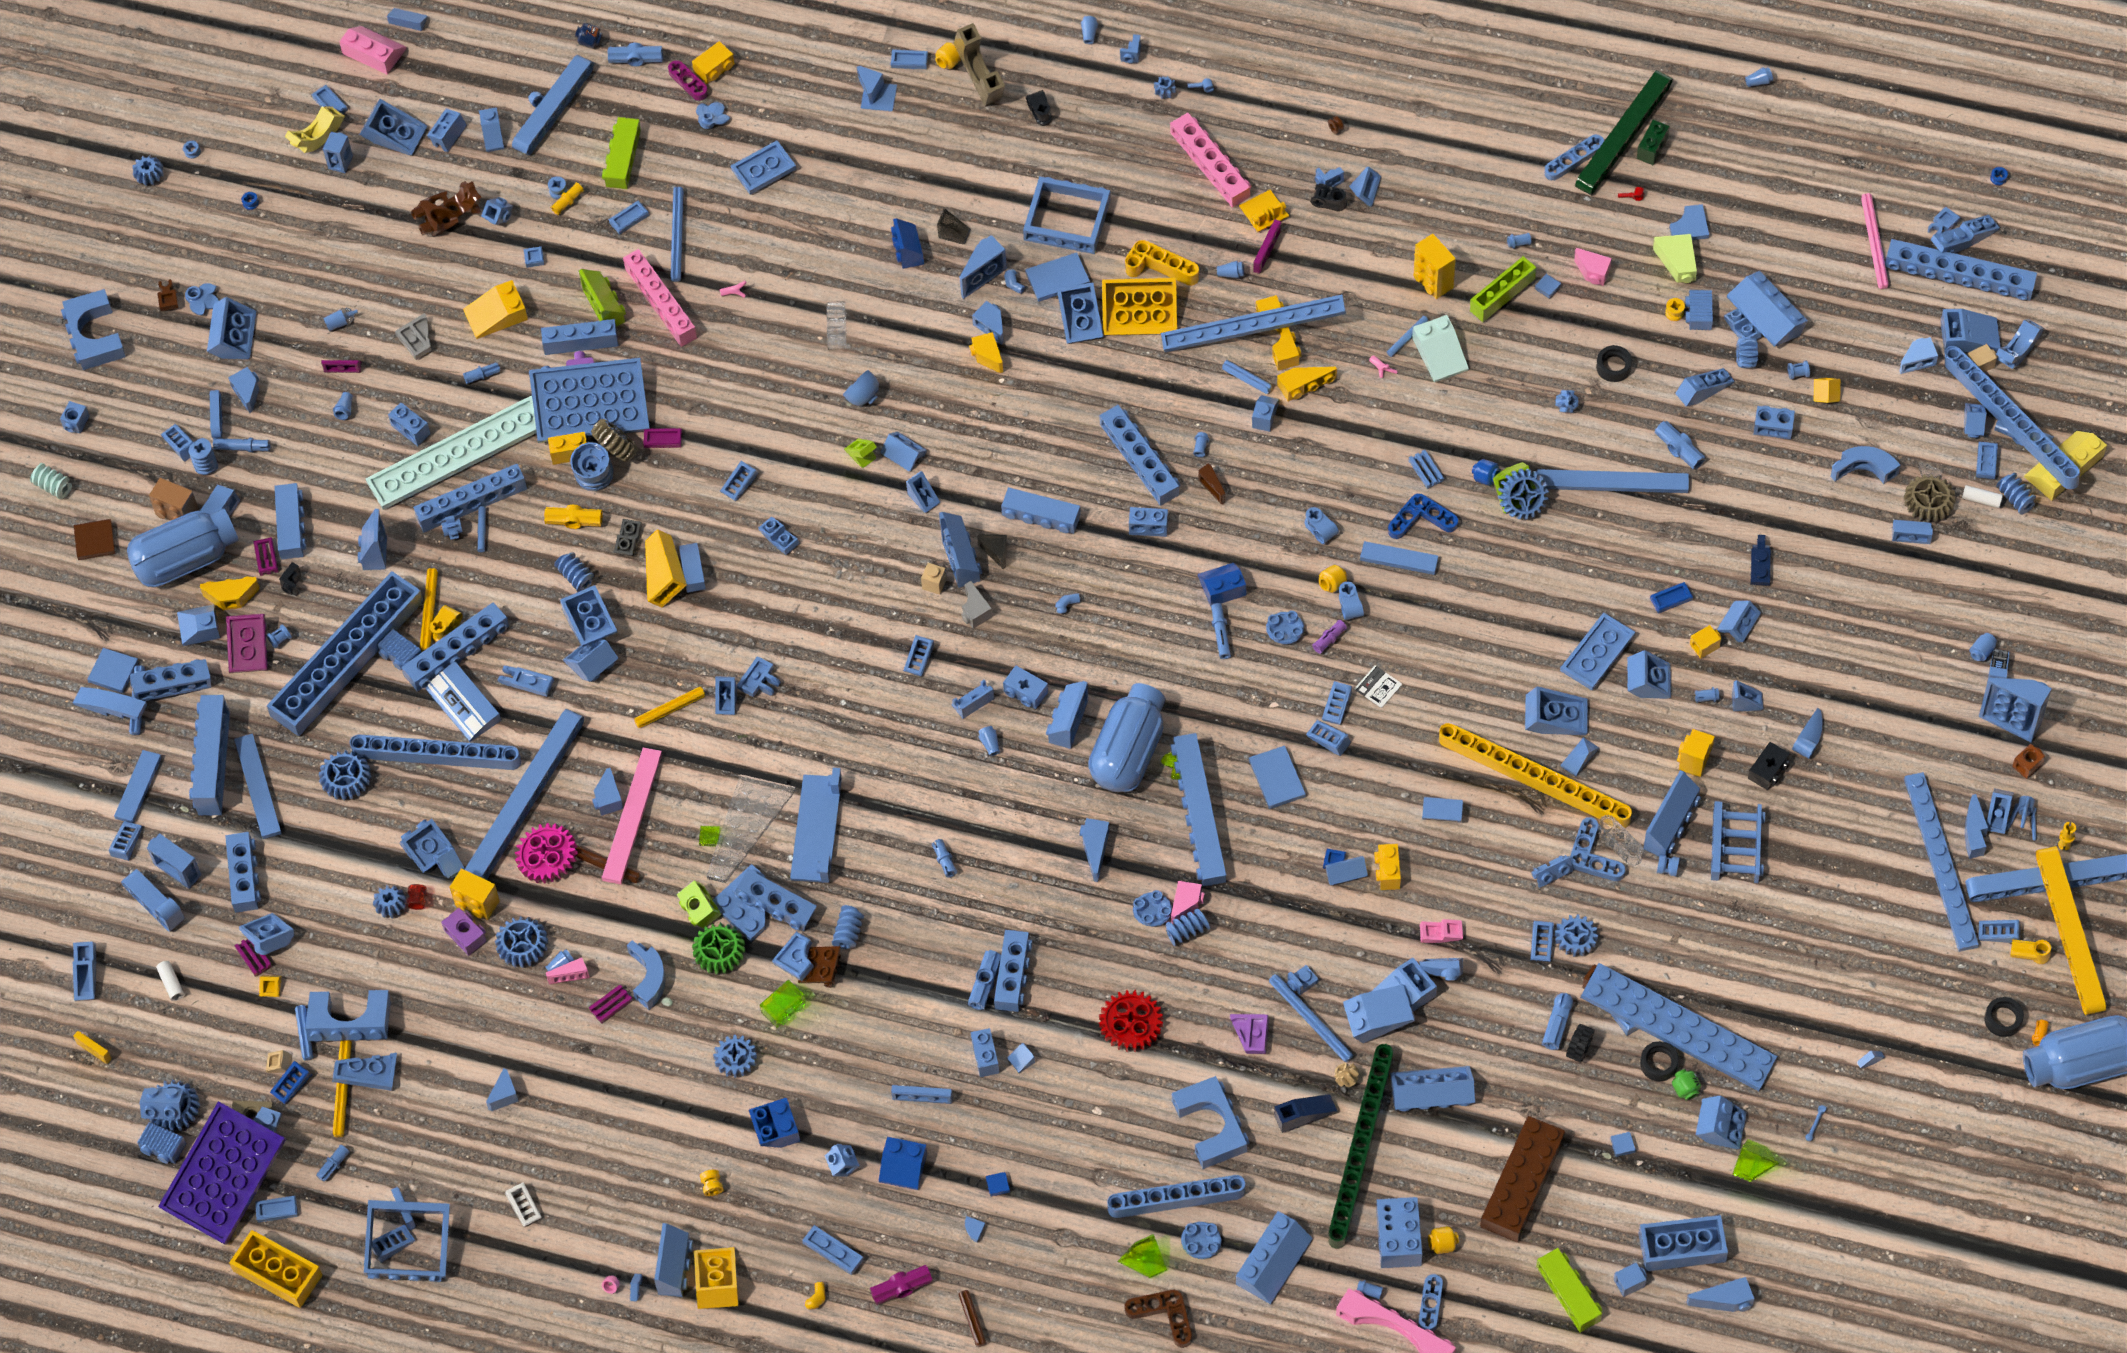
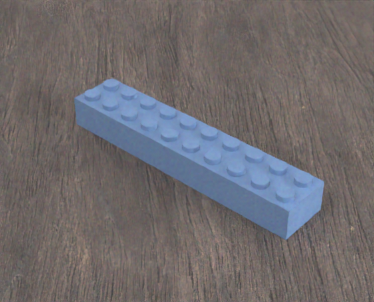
M391 571L269 702L267 709L270 717L297 736H300L379 651L377 644L392 629L397 631L424 602L421 591Z

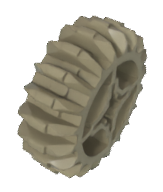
M600 419L591 430L592 436L617 458L628 462L636 455L638 447L635 442L612 422Z
M1924 474L1922 479L1917 476L1915 481L1911 480L1909 486L1906 487V493H1904V504L1908 507V513L1913 512V518L1919 516L1920 521L1923 518L1927 522H1930V519H1932L1935 523L1938 518L1943 520L1954 509L1956 498L1954 497L1955 490H1952V484H1947L1946 479L1941 481L1940 475L1937 478H1933V474L1930 477Z

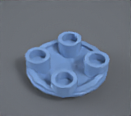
M1295 611L1279 612L1268 617L1266 631L1275 642L1291 644L1302 637L1304 624Z
M1159 890L1143 894L1133 902L1134 916L1139 923L1145 926L1155 927L1162 925L1171 916V903Z
M1200 1221L1186 1225L1182 1233L1181 1243L1188 1255L1197 1259H1206L1215 1255L1220 1249L1221 1236L1215 1224Z

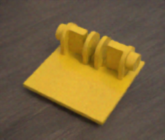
M1271 190L1239 205L1257 232L1272 226L1274 219L1281 221L1289 217L1285 211V203H1280Z

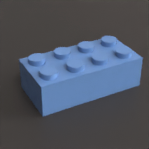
M1721 1215L1640 1224L1639 1239L1645 1271L1726 1262L1728 1251Z

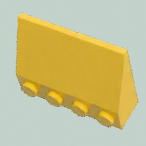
M1176 278L1102 279L1103 335L1161 334L1177 330Z

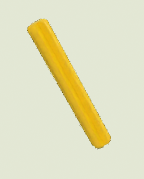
M697 687L634 718V722L638 728H641L703 698L705 692L702 687Z

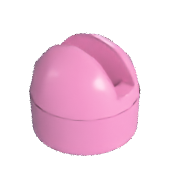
M613 1275L606 1277L602 1282L603 1290L610 1294L615 1293L620 1285L617 1277Z

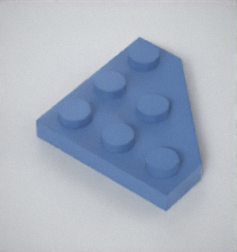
M752 864L747 868L766 878L765 875L761 873ZM746 869L718 894L713 901L721 912V916L752 942L765 930V911L762 912L756 909L753 904L743 902L735 895L736 888L746 873ZM753 890L755 895L762 894L760 890Z

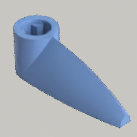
M1819 708L1816 709L1792 748L1793 751L1808 759L1813 755L1822 733L1823 721Z

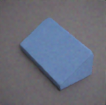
M394 8L387 15L388 24L419 31L423 30L428 15Z

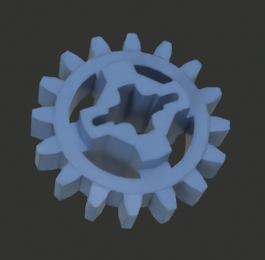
M1577 914L1576 918L1569 915L1568 920L1563 918L1562 924H1557L1555 943L1560 944V950L1566 949V955L1573 952V957H1576L1577 953L1584 956V951L1590 953L1591 947L1595 948V941L1598 939L1596 934L1597 927H1593V921L1587 922L1586 916L1580 919L1579 914Z
M734 1035L731 1040L727 1036L726 1042L720 1040V1047H715L716 1053L713 1054L714 1060H716L715 1066L719 1067L720 1073L726 1071V1077H729L731 1073L734 1075V1078H737L738 1073L745 1076L744 1071L751 1072L750 1065H756L754 1060L757 1059L755 1046H751V1040L745 1042L744 1036L737 1039V1036Z

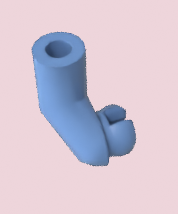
M1079 593L1061 597L1055 605L1057 613H1066V606L1068 604L1080 603Z

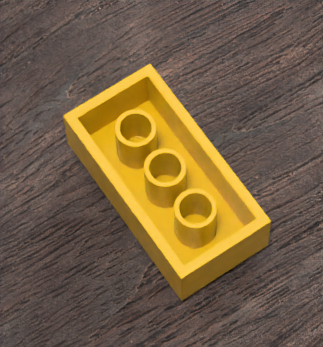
M253 1230L250 1231L229 1262L233 1272L298 1308L302 1307L323 1276L319 1266Z

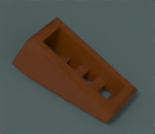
M1208 463L1199 469L1198 480L1223 505L1225 503V491L1211 464Z

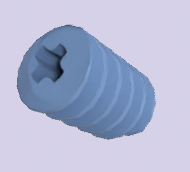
M200 438L190 445L189 455L198 474L208 475L218 469V463L211 443L207 439Z
M2013 473L2003 477L1996 487L1999 488L2001 493H2004L2005 498L2009 499L2011 504H2014L2013 507L2018 510V513L2023 515L2034 507L2036 495L2029 496L2032 491L2030 489L2025 490L2027 485H2020L2022 479L2018 478L2015 480L2017 473Z
M574 552L562 555L555 561V568H558V571L572 584L577 592L591 586L594 574L589 573V568L585 567L583 562L580 563V558L576 557Z
M849 905L841 907L833 935V946H840V949H849L857 946L855 941L858 940L857 934L861 931L858 927L862 926L860 920L864 919V915L857 908Z
M1197 908L1194 909V914L1188 912L1187 917L1184 915L1180 916V921L1175 918L1173 919V924L1167 922L1166 931L1171 943L1176 946V939L1182 943V936L1189 940V933H1192L1195 937L1197 936V929L1204 933L1203 926L1210 930V925L1205 915Z

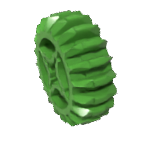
M721 922L718 927H715L713 923L710 929L705 926V932L699 931V937L694 938L695 944L692 945L694 950L693 957L696 958L697 965L700 964L702 970L707 968L709 974L712 970L717 975L720 970L724 974L728 968L733 971V965L739 966V960L744 958L745 941L742 939V934L737 933L735 927L731 929L729 924L723 927ZM717 943L719 944V948H721V954H719V951L717 950Z

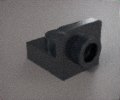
M294 562L281 575L279 581L281 589L285 593H292L297 596L299 592L295 583L299 581L301 572L299 566Z

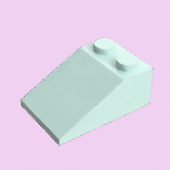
M1447 315L1413 327L1412 339L1434 383L1469 370L1455 329Z

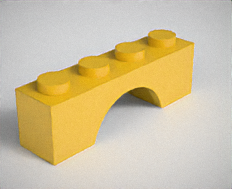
M1277 295L1256 301V313L1284 307L1283 302H1279ZM1290 326L1275 329L1281 336L1279 341L1272 346V356L1278 371L1298 366L1299 358L1302 357L1299 346L1296 347L1295 334L1293 331L1290 332Z

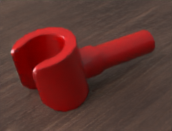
M1636 187L1634 192L1618 193V198L1630 197L1636 201H1641L1645 194L1643 192L1644 188Z

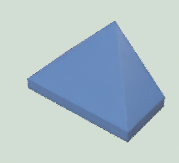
M1368 166L1349 187L1360 200L1370 207L1373 204L1381 176Z
M1583 737L1562 762L1561 767L1577 777L1599 750V747Z

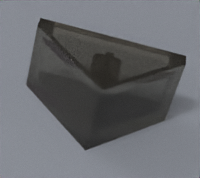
M946 208L943 209L937 223L938 238L962 245L965 244L971 229Z
M979 534L977 536L978 546L1002 569H1005L1008 545L1007 535Z

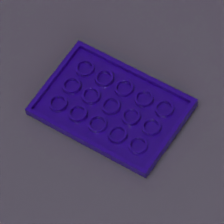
M218 1101L158 1207L227 1245L287 1139Z

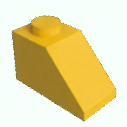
M993 332L972 337V345L969 346L971 356H975L977 363L1002 373L1003 362Z

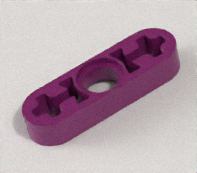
M675 60L668 65L670 77L692 98L701 101L708 96L707 86L681 61ZM685 78L693 79L691 83L683 82Z

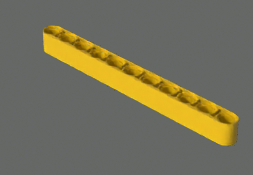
M1445 723L1440 727L1439 742L1442 746L1615 827L1622 829L1630 825L1632 811L1628 805L1451 723ZM1444 734H1451L1452 736L1447 737ZM1479 750H1485L1486 752L1481 753ZM1497 758H1502V759H1504V760H1503V761H1498V760H1496V759H1497ZM1514 766H1520L1521 768L1515 769ZM1537 774L1538 777H1532L1531 775ZM1554 782L1556 783V785H1550L1548 783ZM1571 790L1574 793H1567L1566 791ZM1588 798V799H1590L1591 801L1587 802V801H1584L1583 799ZM1604 806H1605V807H1608L1609 809L1603 810L1601 807H1604ZM1619 815H1625L1626 818H1620Z

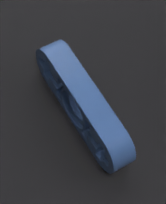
M220 390L210 391V429L212 439L222 438L223 436Z
M1436 1274L1427 1276L1424 1281L1419 1315V1327L1424 1330L1429 1329L1432 1332L1437 1327L1443 1287L1442 1278ZM1432 1281H1436L1434 1293H1430ZM1433 1299L1437 1305L1434 1308H1428L1425 1305V1301ZM1427 1313L1431 1314L1429 1326H1425Z

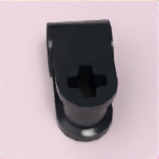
M1041 90L1025 96L1028 107L1037 124L1041 126L1050 124L1052 120L1051 109L1044 91Z
M1320 183L1315 186V194L1311 197L1310 202L1315 207L1340 212L1347 206L1346 192L1342 188Z

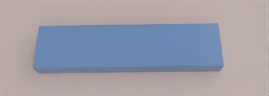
M1364 541L1360 561L1435 575L1438 555Z
M142 750L114 815L115 819L134 823L162 757L160 754Z

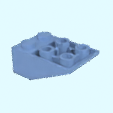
M1943 309L1941 330L1944 353L1946 348L1950 346H1957L1963 352H1971L1985 344H1988L1990 349L1998 351L2000 340L1996 317L1965 309Z
M1411 958L1397 967L1372 990L1376 991L1404 984L1412 1010L1415 1011L1436 997L1437 986L1420 967L1418 962Z

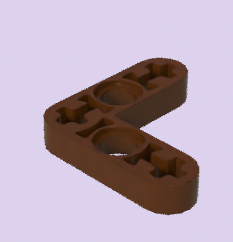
M1168 1290L1131 1298L1126 1301L1124 1305L1125 1314L1131 1319L1167 1312L1175 1345L1180 1348L1190 1345L1192 1341L1191 1330L1183 1297L1179 1291ZM1172 1296L1177 1299L1175 1304L1170 1301ZM1161 1298H1164L1165 1306H1163ZM1157 1300L1159 1306L1152 1309L1148 1306V1302ZM1141 1302H1144L1145 1311H1143V1307H1142V1303H1141ZM1131 1305H1135L1137 1308L1136 1312L1131 1310ZM1180 1314L1184 1317V1320L1181 1323H1175L1172 1317ZM1183 1328V1335L1187 1336L1185 1341H1181L1179 1338V1329Z

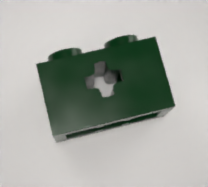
M1652 120L1638 146V160L1654 165L1668 140L1670 126Z

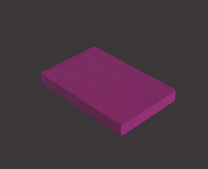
M265 614L226 616L229 673L268 671Z

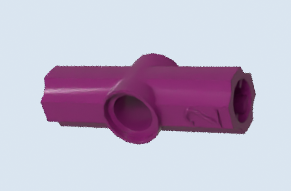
M923 1265L907 1273L902 1271L892 1275L888 1281L871 1287L870 1292L876 1305H879L896 1297L899 1299L912 1294L913 1290L933 1282L928 1267Z

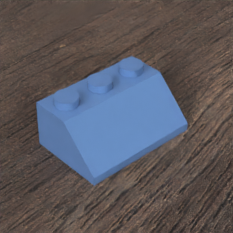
M228 297L213 305L207 352L222 359H249L256 311Z
M1082 681L1066 685L1064 692H1060L1058 698L1059 706L1054 708L1052 719L1054 720L1052 724L1048 725L1046 730L1049 743L1071 749L1089 701L1088 682Z
M667 1223L662 1224L654 1281L658 1295L683 1297V1290H687L688 1278H685L686 1271H690L691 1260L688 1259L689 1252L693 1251V1240H690L688 1232Z

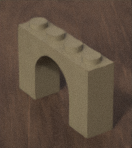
M972 23L957 30L954 46L984 106H988L1001 100L1005 85L998 71L992 73L988 71L980 51L981 37L975 24Z

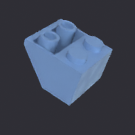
M1721 1095L1702 1099L1696 1136L1708 1144L1740 1149L1747 1112Z

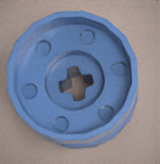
M591 442L581 444L574 450L571 455L570 464L577 483L588 491H598L608 486L613 479L614 470L607 450L602 445Z

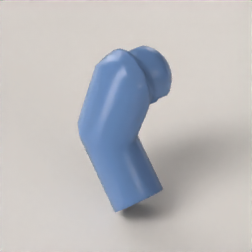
M1013 269L1007 270L1004 275L1006 286L1022 294L1025 286L1016 281L1017 272Z

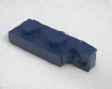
M1758 535L1757 545H1752L1750 585L1770 586L1771 549L1770 545H1765V535Z

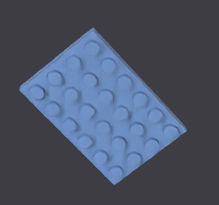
M640 358L529 370L538 443L548 442L549 437L585 432L586 438L593 437L591 430L600 419L612 422L624 433L641 432L649 429Z

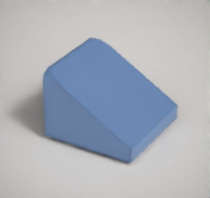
M1024 1043L1019 1045L1007 1057L1018 1073H1021L1035 1063L1034 1055Z

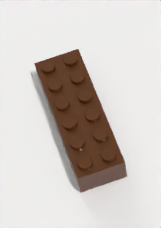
M1527 1116L1481 1217L1480 1228L1518 1243L1563 1144L1565 1130Z

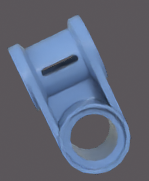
M1311 507L1306 511L1305 527L1321 544H1325L1339 533L1335 523L1319 508Z
M1349 581L1343 582L1339 587V601L1344 620L1364 616L1363 606L1355 585Z

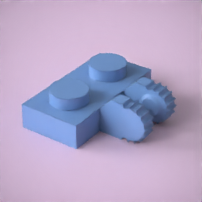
M757 656L737 684V689L752 697L755 696L759 689L771 696L774 690L764 684L765 680L777 687L781 682L770 674L774 669V665Z

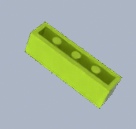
M618 117L617 124L613 125L614 136L609 142L610 154L606 155L607 166L602 172V179L605 180L606 187L628 189L641 132L639 119Z
M1524 256L1521 257L1470 299V312L1480 321L1484 322L1535 280L1536 266Z
M1556 1248L1538 1258L1536 1267L1581 1333L1599 1323L1603 1311L1599 1303L1594 1302L1591 1298L1592 1294L1589 1288L1581 1283L1577 1270L1572 1269L1569 1265L1570 1261L1564 1252L1561 1253L1559 1248Z

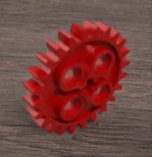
M1126 990L1125 995L1118 992V998L1111 996V1002L1105 1001L1106 1007H1101L1102 1014H1099V1020H1101L1099 1028H1102L1101 1034L1105 1035V1041L1111 1040V1046L1118 1044V1050L1124 1046L1126 1052L1132 1047L1134 1052H1136L1138 1046L1144 1050L1145 1043L1151 1046V1039L1157 1041L1156 1034H1161L1160 1028L1163 1027V1022L1161 1021L1163 1020V1014H1159L1161 1013V1007H1156L1157 1001L1151 1002V995L1144 998L1143 991L1140 995H1137L1136 990L1133 991V994H1129V991ZM1119 1009H1126V1010H1127V1011L1124 1012V1013L1118 1012ZM1139 1011L1147 1012L1145 1015L1138 1014ZM1120 1026L1125 1028L1122 1031L1116 1030ZM1143 1029L1144 1032L1136 1033L1135 1030Z

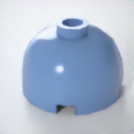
M866 370L843 394L847 401L856 406H863L866 403L871 405L878 398L876 395L879 390L878 380L872 372Z

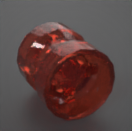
M421 884L409 885L407 890L409 898H407L406 906L413 910L424 909L426 907V899L424 898L427 895V887Z

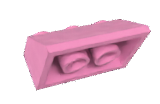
M363 26L349 28L339 41L342 54L387 75L407 49L406 46Z

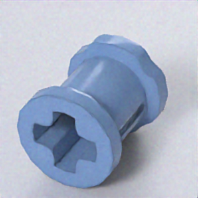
M1807 360L1798 364L1788 363L1787 369L1790 379L1799 376H1810Z
M283 624L273 633L266 635L274 648H277L286 639L290 640L292 638Z

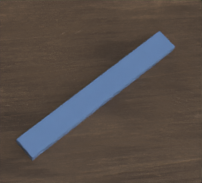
M1537 469L1538 476L1541 475L1543 477L1542 482L1545 481L1547 483V486L1544 487L1546 489L1688 493L1689 491L1688 473Z

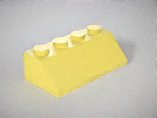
M2076 431L2058 446L2079 468V478L2104 457L2107 447L2094 433ZM2038 463L2024 475V478L2051 501L2066 489L2041 463Z

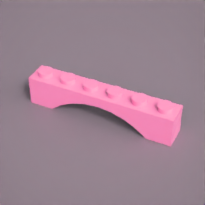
M1348 1288L1336 1308V1315L1353 1325L1377 1324L1399 1332L1417 1348L1419 1353H1455L1456 1347L1449 1340H1442L1436 1337V1334L1431 1330H1424L1418 1327V1324L1413 1320H1406L1400 1317V1314L1395 1310H1388L1382 1307L1380 1302L1377 1300L1371 1301L1358 1290L1353 1291Z

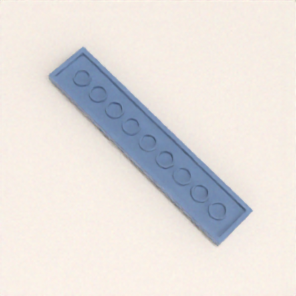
M1598 963L1580 997L1757 1091L1762 1087L1777 1058L1776 1055L1601 963Z

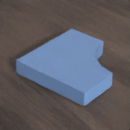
M1703 204L1685 206L1682 218L1669 225L1671 236L1691 234L1692 240L1709 238Z
M796 931L772 960L773 964L802 981L814 967L808 958L809 948L812 945L811 940Z

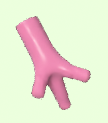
M743 281L735 286L720 289L721 296L737 294L745 298L746 295L740 291V288L747 282Z
M1373 355L1369 361L1378 368L1380 378H1383L1384 370L1397 374V370L1390 368L1388 364H1384L1376 356Z

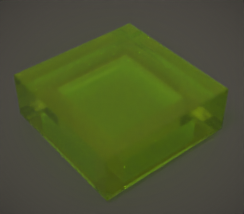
M700 826L699 846L719 847L720 826Z

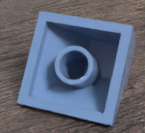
M215 604L177 612L183 646L220 639Z

